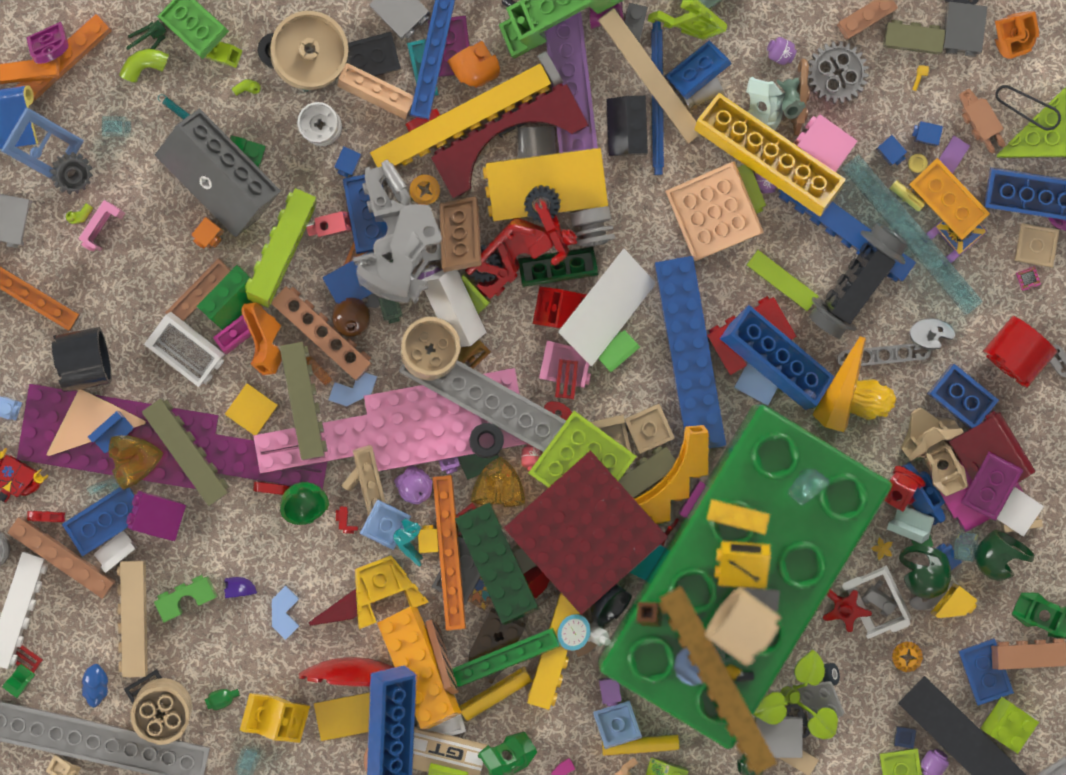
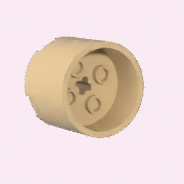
M425 317L413 322L407 328L402 338L401 358L404 366L413 376L431 381L444 377L454 368L460 353V340L452 325L440 318ZM433 346V351H435V353L431 352V354L429 355L427 354V350L425 348Z
M738 588L723 602L713 616L706 630V637L744 665H749L755 659L753 656L757 655L761 650L764 651L779 627L776 625V622L781 617L744 589Z
M167 678L155 679L145 684L138 692L131 710V723L138 736L156 745L168 744L181 737L188 726L192 713V700L189 692L179 682ZM158 710H160L161 712L165 711L163 717L161 716V714L157 715Z

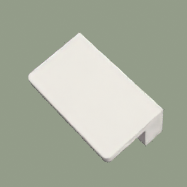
M122 531L96 551L94 556L102 564L101 568L106 573L138 547L125 531Z

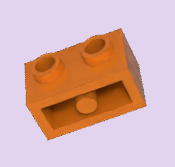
M205 217L191 235L195 238L193 242L199 247L211 249L219 245L222 240L220 237L225 231L212 220Z

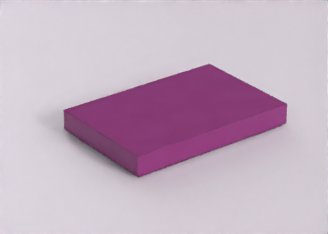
M466 15L451 18L439 77L455 75L447 61L458 52L470 46Z
M988 452L961 503L996 521L1019 480L1023 469Z

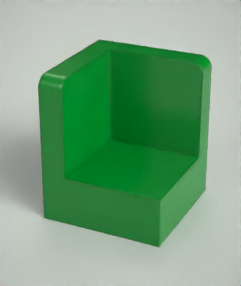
M20 664L12 676L5 681L2 688L18 698L26 690L36 674Z

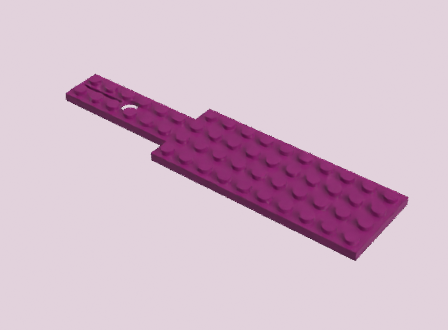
M29 384L17 454L18 460L196 489L143 415L142 411L152 405L149 403L95 395L147 421L146 424L134 427L127 436L107 453H104L95 442H90L51 456L46 455L77 391L63 392L59 388ZM179 408L172 409L175 416L179 415L184 421V429L187 432L190 431L196 438L194 443L197 447L201 446L207 454L206 460L209 464L212 462L216 466L218 474L290 486L299 482H311L323 490L328 461L260 474L254 440L216 434L219 415Z

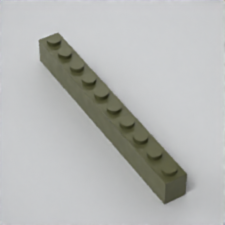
M659 446L652 451L653 455L648 459L646 457L641 458L636 462L637 466L632 470L628 468L618 481L633 498L667 475L673 467L676 459L666 446L664 448ZM519 545L512 548L523 573L536 566Z

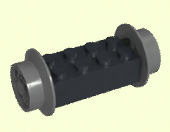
M877 222L871 232L861 231V234L868 240V243H864L857 258L851 260L848 266L849 269L838 278L835 288L827 293L825 302L816 297L812 298L815 308L809 315V318L825 332L838 339L842 337L846 330L856 331L857 328L852 321L896 261L902 264L906 263L902 254L909 244L881 223Z

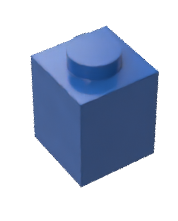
M920 121L913 128L912 136L915 137L914 142L938 146L943 126Z
M893 135L876 148L890 166L894 163L899 165L906 159L903 155L907 151Z
M343 146L334 167L338 170L337 174L348 178V175L354 176L362 154Z

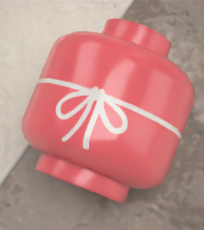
M527 444L522 449L521 465L527 468V471H530L543 452Z

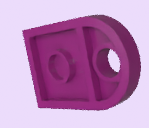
M58 22L26 37L30 55L35 63L52 61L61 56L68 48V40L62 22Z

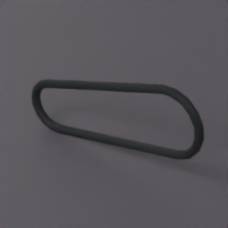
M1002 85L996 90L995 97L997 101L1039 128L1048 131L1057 128L1060 124L1061 114L1055 107L1008 85ZM1002 88H1008L1054 110L1058 115L1057 123L1050 128L1043 127L999 99V91Z

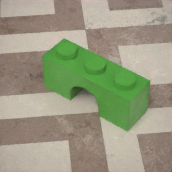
M200 575L191 579L193 583L188 586L183 583L175 587V592L168 594V591L158 595V600L154 601V604L163 622L183 613L180 607V600L183 596H192L198 606L218 597L209 577L203 578Z

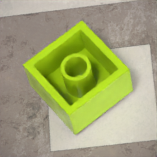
M1001 697L980 729L1018 754L1039 724V721Z

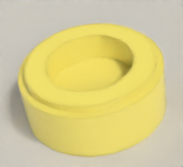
M914 154L908 160V167L914 173H921L928 165L927 158L922 154Z

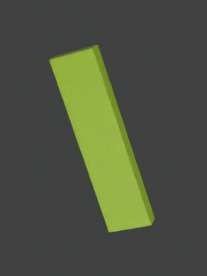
M759 250L756 251L746 264V266L805 311H808L813 305L812 298L819 297Z

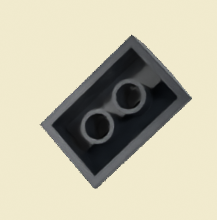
M646 95L606 99L609 156L647 155Z

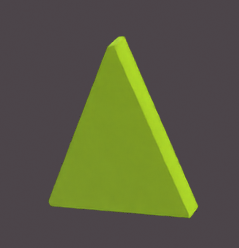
M1066 87L1048 103V105L1055 107L1061 114V121L1057 128L1046 131L1029 122L997 154V158L1066 157ZM1045 107L1032 120L1043 127L1050 128L1057 123L1058 115L1054 110Z

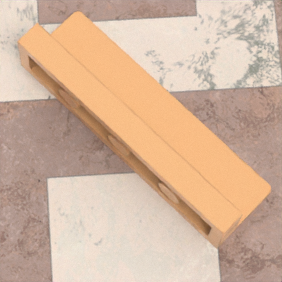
M346 63L338 78V87L406 120L413 103V95Z

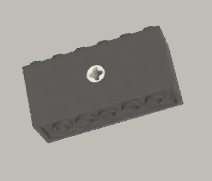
M200 108L175 126L155 154L157 159L235 238L254 224L281 192Z

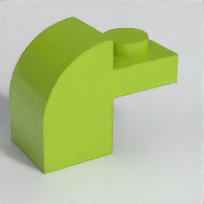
M219 42L205 58L237 68L243 50L231 44Z

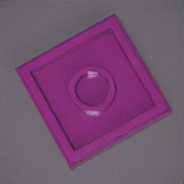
M699 480L696 482L689 494V498L685 500L678 511L680 515L685 518L689 515L706 487L704 483Z

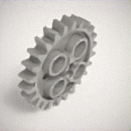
M834 41L831 43V47L824 44L825 50L818 48L819 55L812 54L815 61H808L812 65V67H809L811 75H808V79H812L809 86L816 87L813 93L820 92L819 99L823 95L826 96L825 102H828L830 98H832L833 104L836 103L837 99L843 104L844 98L850 102L851 95L858 97L856 90L860 92L864 90L860 85L867 84L863 80V78L869 77V74L864 73L865 70L869 69V66H863L867 59H860L863 53L856 54L857 47L851 50L850 43L846 47H843L842 41H840L838 46H836ZM844 55L847 58V64H840L838 56ZM830 57H833L837 70H842L840 77L846 86L845 88L842 87L839 76L833 74L835 67L830 61ZM827 63L830 66V71L823 72L820 69V65ZM847 73L854 74V82L846 80L845 76ZM833 80L837 83L838 87L836 90H831L828 87L829 81Z

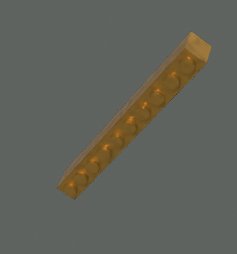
M679 586L661 596L662 602L658 603L664 614L668 612L671 617L668 621L673 631L678 630L681 637L677 639L683 649L687 647L690 655L687 657L692 666L697 665L700 671L697 675L702 684L707 683L709 690L706 692L711 701L716 700L719 705L716 710L721 719L726 718L728 722L726 728L730 736H736L738 742L735 745L740 754L745 753L748 758L745 763L750 772L754 770L757 775L776 765L775 757L711 640L706 637V631L682 587Z

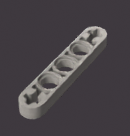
M915 343L864 348V351L870 354V360L866 363L861 361V366L924 360L930 357L931 349H927L924 357H921V354L918 353L914 354L915 358H912L911 346H914L913 350L921 348ZM900 348L908 350V356L905 359L898 356ZM883 349L889 352V358L885 361L879 358V352ZM851 350L841 351L838 354L837 361L840 366L844 363V361H841V358L844 357L845 353L848 356Z

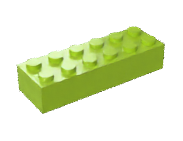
M297 188L294 189L293 193L289 192L285 201L287 203L285 210L281 209L278 215L277 227L273 226L270 232V243L264 245L261 252L263 254L261 262H256L253 269L254 277L253 279L249 278L245 286L248 300L268 309L317 206L315 196Z

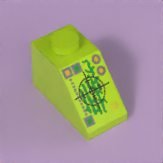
M651 757L646 775H688L689 770L686 767Z

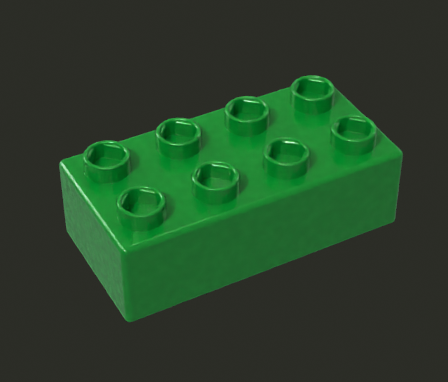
M759 404L753 405L704 483L706 487L689 515L686 518L684 517L665 547L666 549L612 634L610 644L605 646L598 658L600 671L604 675L726 749H732L738 740L735 735L730 736L726 728L728 725L726 718L721 719L716 710L719 705L716 700L711 701L706 692L709 690L707 683L688 685L682 682L676 675L674 669L675 658L683 648L677 639L681 637L678 630L673 631L668 622L671 617L668 612L664 614L662 611L661 627L641 626L637 623L638 602L660 603L662 602L661 596L681 586L706 631L719 607L738 589V587L719 586L718 577H715V565L719 566V561L716 560L717 549H721L722 541L770 545V562L766 589L780 591L778 611L774 612L781 618L776 622V625L779 627L764 651L761 650L757 655L753 656L755 659L749 665H744L733 656L727 657L725 650L712 642L725 668L733 665L743 672H754L753 681H733L753 716L892 488V483L886 478L768 406ZM711 500L770 514L766 533L763 534L708 520L707 515Z

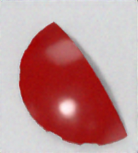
M342 657L310 666L298 674V678H307V681L322 683L326 679V683L332 685L370 687L371 673L395 667L370 658Z

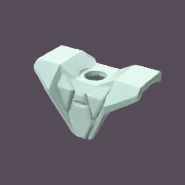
M751 77L746 91L750 95V109L747 112L775 131L782 119V101L785 93L781 92L773 81L766 82ZM759 102L766 104V111H761L758 108Z

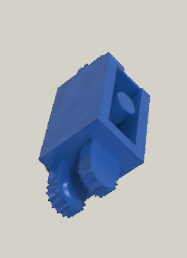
M911 462L902 465L901 467L915 473L925 482V486L921 489L917 488L913 494L916 501L912 505L915 510L933 517L934 522L932 526L944 522L946 518L941 506L945 504V501L938 489L933 486L929 474L925 471L918 472Z

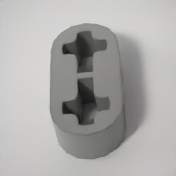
M544 51L537 55L553 86L563 83L547 52Z
M1053 345L1059 351L1057 352L1059 360L1053 357L1049 363L1059 376L1066 377V372H1061L1063 367L1060 364L1062 361L1066 365V353L1059 345Z

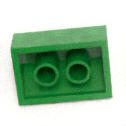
M236 265L197 307L220 329H225L243 315L241 309L244 304L255 303L248 300L245 289L247 281L251 277L239 265Z

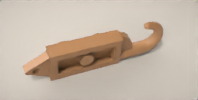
M802 58L798 64V72H801L797 92L800 95V101L806 104L810 97L807 85L809 64L806 59ZM806 107L798 117L791 119L795 136H799L802 124L805 123L808 117Z

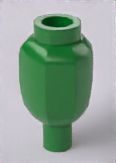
M220 689L211 692L208 698L204 700L208 710L213 709L217 711L229 706L233 698L240 696L238 689L233 691Z

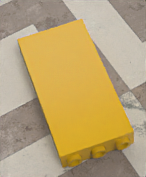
M601 147L488 162L486 167H483L484 179H488L489 185L485 187L486 197L491 200L488 212L489 217H493V221L528 217V212H525L526 206H524L525 198L534 187H539L540 185H543V187H546V185L550 186L551 190L554 188V192L559 194L558 198L561 199V206L558 213L608 206Z

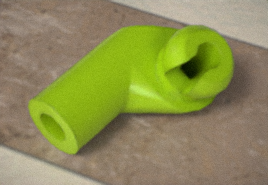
M244 79L231 88L236 96L244 91L258 94L261 90L258 82Z
M85 203L81 211H69L66 213L65 218L71 224L84 223L92 212L93 207Z

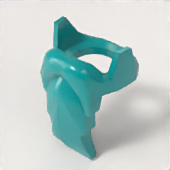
M405 518L401 521L404 529L396 530L393 539L399 549L420 567L422 565L420 560L423 557L410 541L419 534L421 526Z

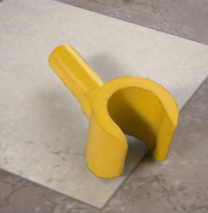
M920 65L917 67V76L912 90L917 91L921 77L928 76L929 66Z

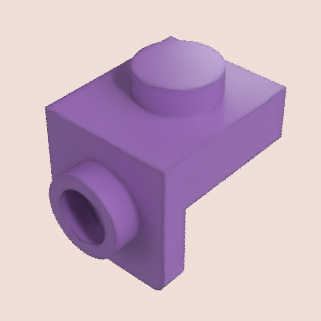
M458 457L439 460L442 472L447 474L457 472V468L460 467Z

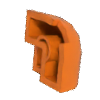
M1035 11L1015 13L995 21L998 38L994 40L1003 57L1011 59L1032 51V47L1035 45L1037 37H1039V27Z
M483 40L463 49L447 61L461 83L474 86L475 88L493 81L500 74V66L496 55L491 56Z

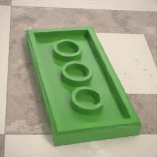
M172 0L157 16L202 59L229 32L225 26L196 0Z

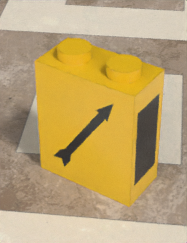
M722 541L721 549H717L716 560L719 561V566L715 565V577H718V585L766 589L770 562V545Z

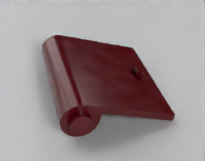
M991 411L985 416L986 419L982 423L949 441L972 480L975 478L988 452L1023 469L1017 483L1036 472L1001 412Z

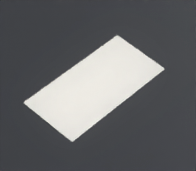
M623 249L558 331L559 334L590 366H593L655 286V281Z

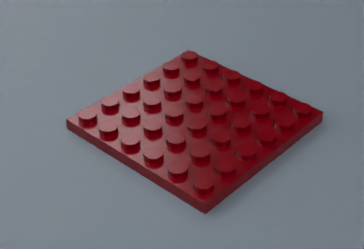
M591 450L504 527L506 532L581 615L668 538Z

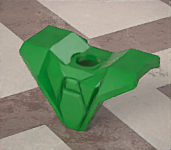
M1021 592L1011 615L1026 627L1037 626L1048 631V637L1066 639V606L1061 607L1047 601L1040 593ZM1043 610H1047L1050 613V618L1047 621H1042L1039 617L1040 612Z
M520 732L506 736L503 743L496 747L486 746L478 753V758H481L489 770V775H513L528 767L536 755L537 749L526 732ZM502 752H509L512 756L511 760L504 759Z

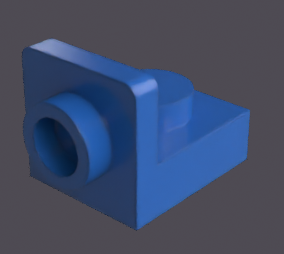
M942 543L935 548L946 554L951 570L962 563L951 544L945 545V543Z

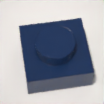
M896 726L893 745L913 749L916 729Z

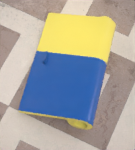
M28 85L0 89V149L3 148L24 110L33 103V91ZM29 121L15 147L38 143L32 122Z

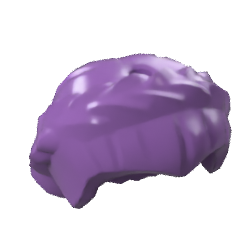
M414 465L407 467L404 473L397 476L394 480L399 494L405 502L421 504L429 499L431 495L432 480L429 475Z

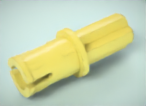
M896 180L889 188L903 199L902 202H907L916 211L919 212L925 206V202L912 193V189L909 190L900 183L899 180Z

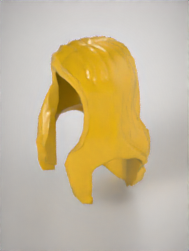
M875 379L860 380L857 382L850 413L866 420L876 419L877 416L887 417L891 409L895 408L896 396L894 391L887 385H880L879 381Z

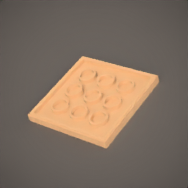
M735 161L665 191L694 262L764 233Z

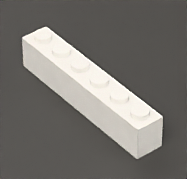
M22 552L0 617V667L10 669L11 666L16 664L18 658L16 651L18 647L22 646L24 640L22 633L29 625L30 618H28V615L35 607L36 600H34L36 592L39 593L42 582L40 579L42 574L45 575L48 568V563H46L44 558L28 552Z

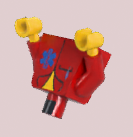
M4 448L2 452L0 451V488H2L0 490V500L7 503L11 495L26 497L36 492L43 481L48 478V475L41 476L40 472L42 469L36 471L10 454L5 455L7 448Z

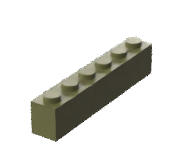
M303 342L280 346L301 460L325 457L324 452H327L328 449L326 440L322 441L321 433H324L322 421H318L317 414H321L319 403H315L314 395H317L315 383L311 384L310 376H313L311 364H307L306 357H310L308 345L304 346Z
M160 398L143 410L142 413L208 506H211L229 493V485L224 478L220 479L216 474L218 472L216 466L212 462L209 464L206 460L207 454L201 446L198 448L194 443L196 440L194 435L184 429V421L179 415L175 416L172 412L174 408L169 400Z

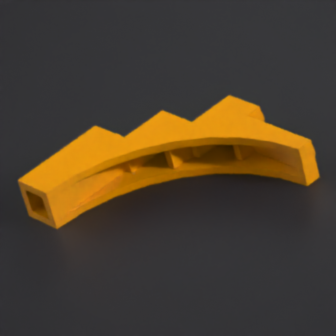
M704 425L685 427L683 444L671 470L651 490L634 498L656 524L670 521L671 500L682 501L689 498V477L701 478L708 475L709 432Z

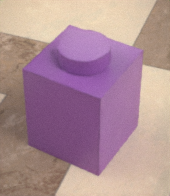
M611 678L599 679L602 703H607V706L618 705V702L622 701L619 683Z

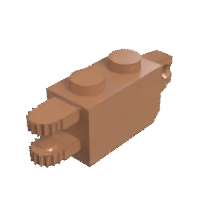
M970 88L960 93L959 97L964 107L962 109V117L967 124L970 123L973 130L971 132L974 138L983 142L991 154L995 153V148L989 140L990 137L994 136L997 144L1001 148L1005 147V142L999 133L1004 128L988 101L983 98L978 99Z

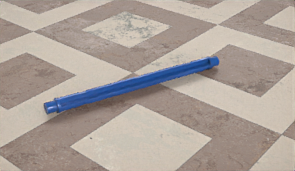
M655 21L653 29H651L652 61L663 75V29H661V22ZM652 96L654 175H663V109Z

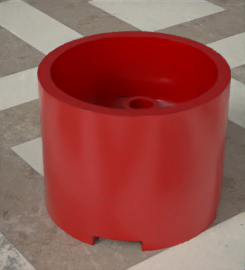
M1011 316L982 351L988 354L986 357L996 367L1011 378L1017 379L1016 382L1025 388L1031 385L1057 354L1055 347L1045 337L1016 316Z

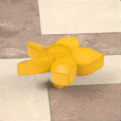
M879 537L878 545L870 549L878 552L877 558L880 560L884 554L892 556L889 548L893 542H886L884 544V541Z

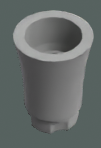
M716 76L688 100L685 99L688 108L695 104L697 106L714 99L718 93L725 96V93Z

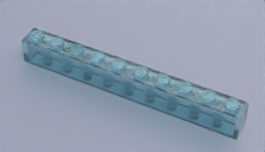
M859 154L842 167V170L895 233L909 244L908 248L964 314H969L983 302Z

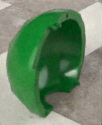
M311 482L295 483L284 492L280 502L282 517L294 525L313 523L329 507L328 496L324 490Z

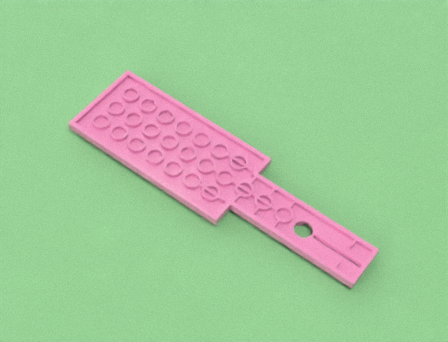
M515 368L483 374L520 395ZM420 385L365 395L367 415L324 422V433H321L322 441L326 440L328 451L324 452L325 457L302 461L295 428L253 436L260 474L354 457L352 450L371 445L373 448L379 472L475 454L470 447L469 438L471 432L476 426L488 423V421L427 387ZM499 428L504 436L502 449L528 444ZM484 433L480 436L479 443L483 448H490L494 444V438L491 434Z

